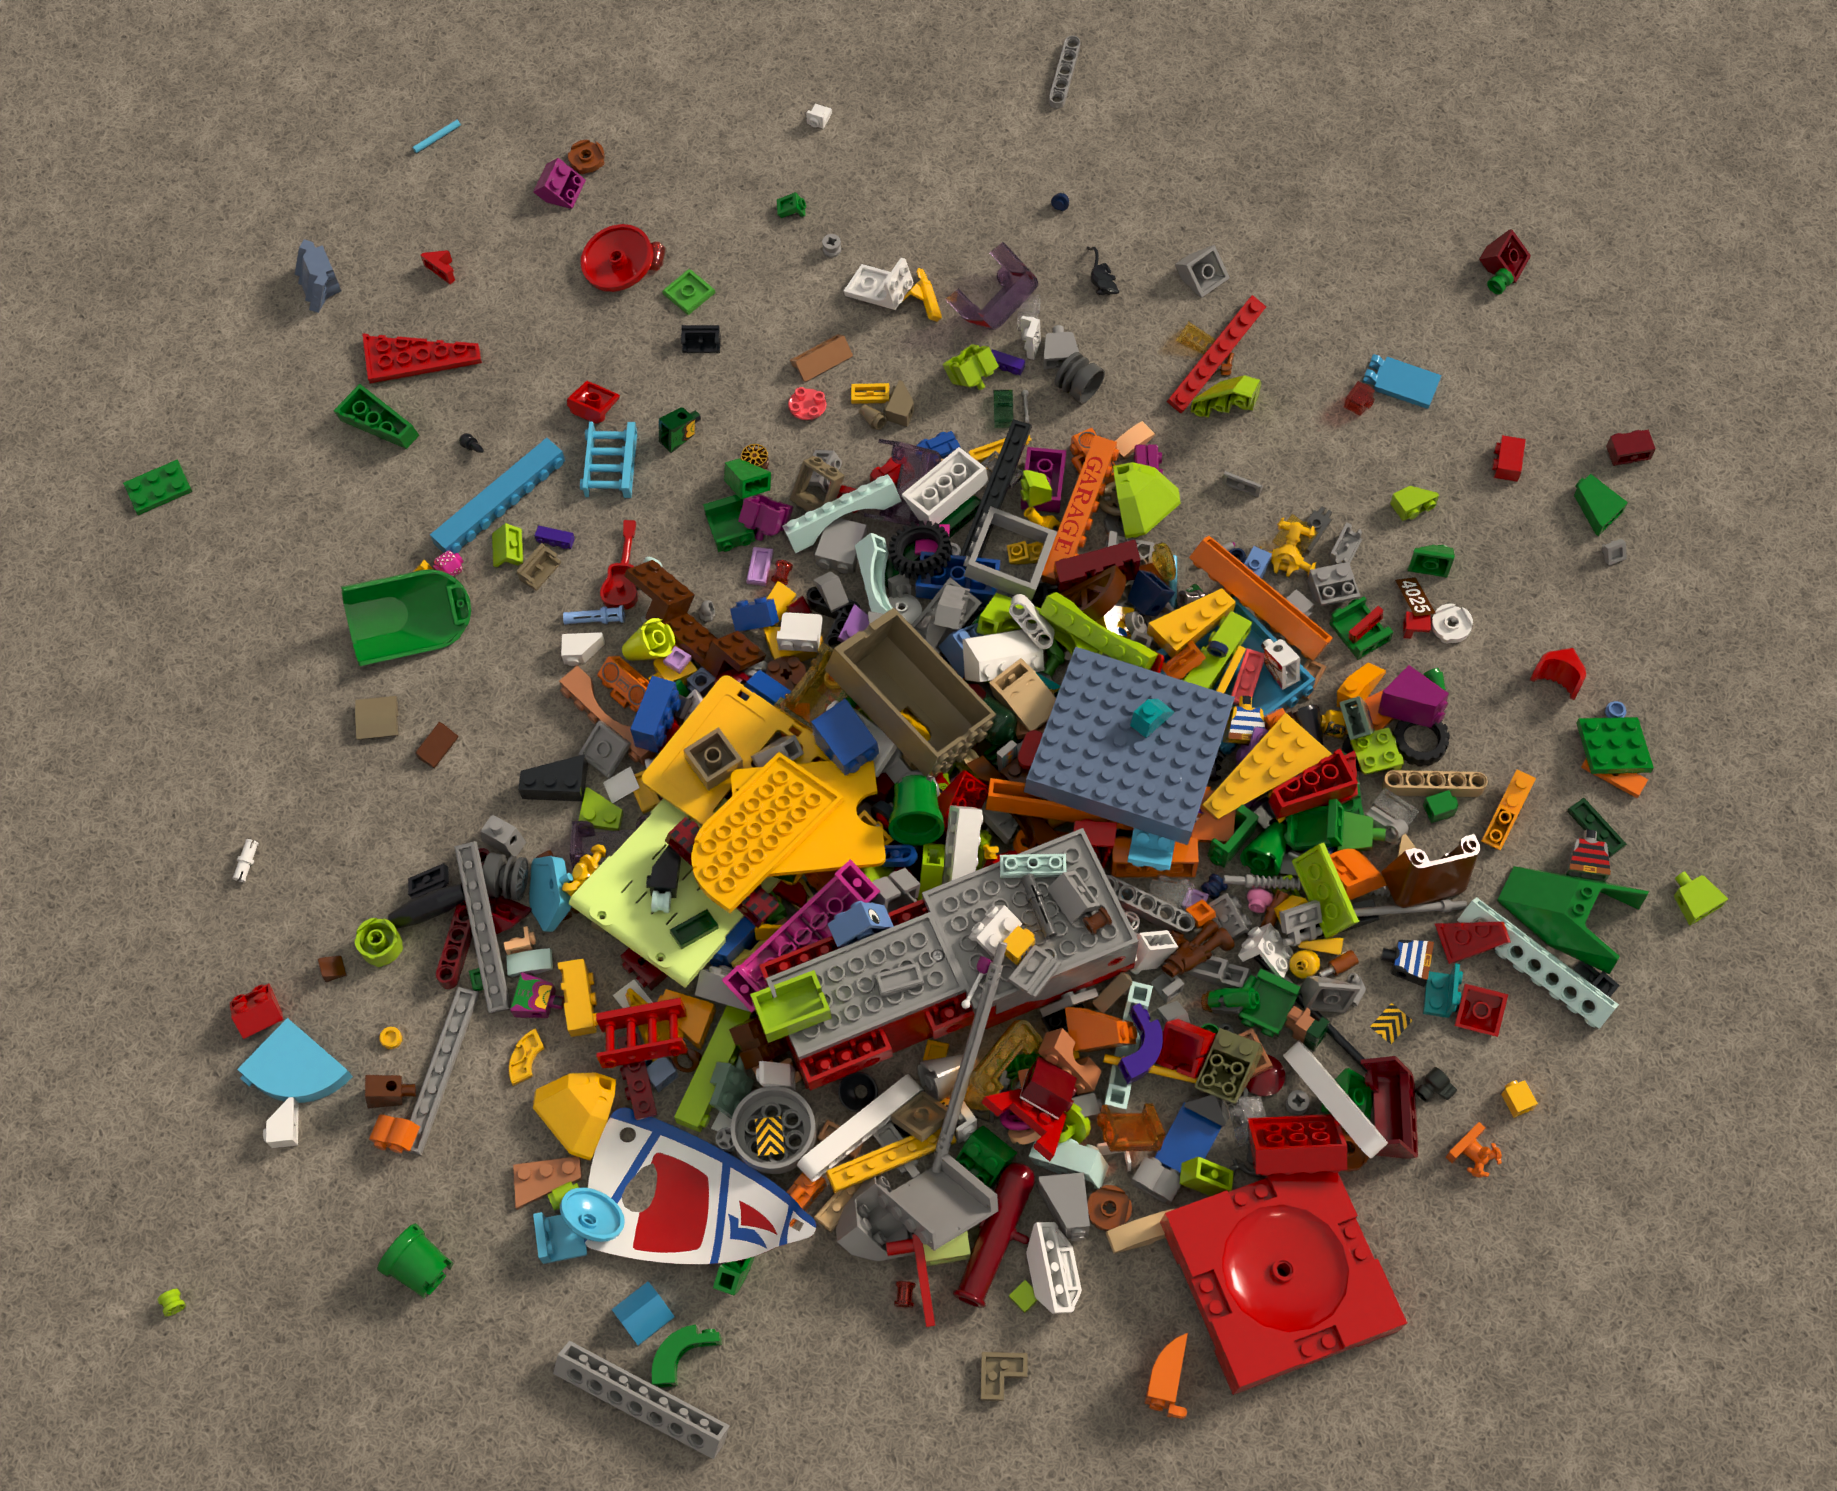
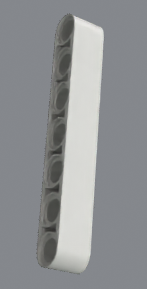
M1300 1040L1283 1054V1057L1369 1158L1372 1159L1388 1144L1386 1139Z
M909 1074L905 1075L799 1160L797 1166L811 1182L816 1181L827 1170L834 1167L890 1122L891 1115L920 1092L924 1091L923 1088Z

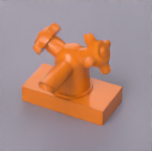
M1480 1122L1446 1156L1453 1163L1461 1154H1465L1475 1163L1474 1168L1467 1167V1172L1478 1178L1483 1176L1489 1177V1173L1483 1171L1484 1165L1489 1160L1495 1159L1498 1165L1502 1163L1501 1151L1496 1147L1495 1143H1491L1492 1150H1490L1489 1147H1482L1476 1141L1485 1130V1127Z

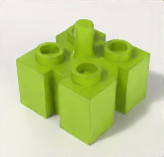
M974 344L962 350L958 356H954L942 364L952 384L969 388L977 386L978 390L985 388L981 377L992 375L994 373L993 370L999 367L989 347H979V345Z

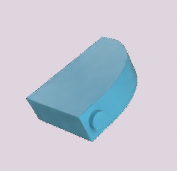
M288 1018L237 1069L242 1074L240 1079L249 1087L253 1084L264 1094L284 1102L288 1098L293 1097L298 1103L324 1098L336 1092L353 1077L345 1067Z

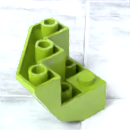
M1245 375L1220 381L1193 399L1191 413L1199 417L1209 418L1212 408L1219 412L1229 413L1232 405H1236L1243 410L1249 409L1253 411L1260 393L1261 381Z
M1134 462L1113 466L1126 539L1146 535L1181 504L1179 489L1155 467Z

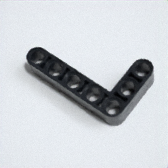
M815 586L809 588L806 594L809 608L835 619L807 673L810 688L819 691L825 685V675L827 673L825 671L827 664L822 662L829 661L835 648L831 647V645H840L842 643L837 640L841 633L840 629L843 628L853 605L855 604L859 608L860 605L856 601L848 599V605L831 613ZM815 677H821L820 680H813Z

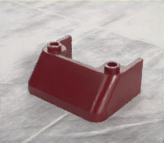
M1396 1056L1361 1059V1064L1367 1069V1073H1365L1366 1086H1369L1373 1091L1375 1128L1388 1142L1375 1156L1405 1159L1417 1158L1416 1099L1414 1091L1415 1082L1412 1072Z

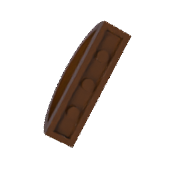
M1114 565L1059 594L1074 602L1077 607L1082 605L1079 609L1092 620L1097 621L1105 616L1121 598L1126 586V576Z

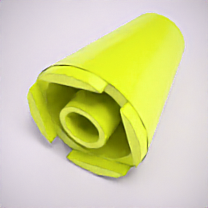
M659 618L647 620L623 644V656L629 661L664 658L672 653V647L675 645L674 633L670 626L663 624Z

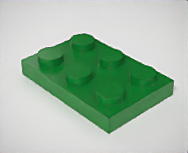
M178 459L123 482L137 515H141L192 492Z

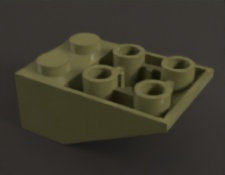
M1219 1028L1194 1088L1236 1105L1262 1056L1263 1049L1261 1043Z

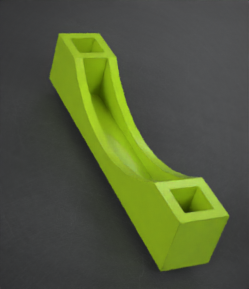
M1057 592L1046 597L1039 611V614L1113 659L1151 670L1158 656V653L1145 645L1120 636L1101 626L1084 614L1074 602Z

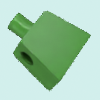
M1344 811L1342 846L1337 847V851L1349 848L1357 849L1360 852L1370 851L1373 840L1385 841L1386 828H1373L1372 817Z

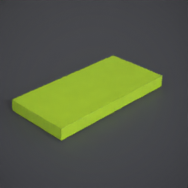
M1324 843L1318 844L1292 860V864L1309 902L1313 900L1320 902L1322 922L1319 925L1326 939L1359 922Z

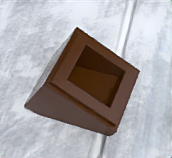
M342 956L318 959L321 975L325 982L347 976Z

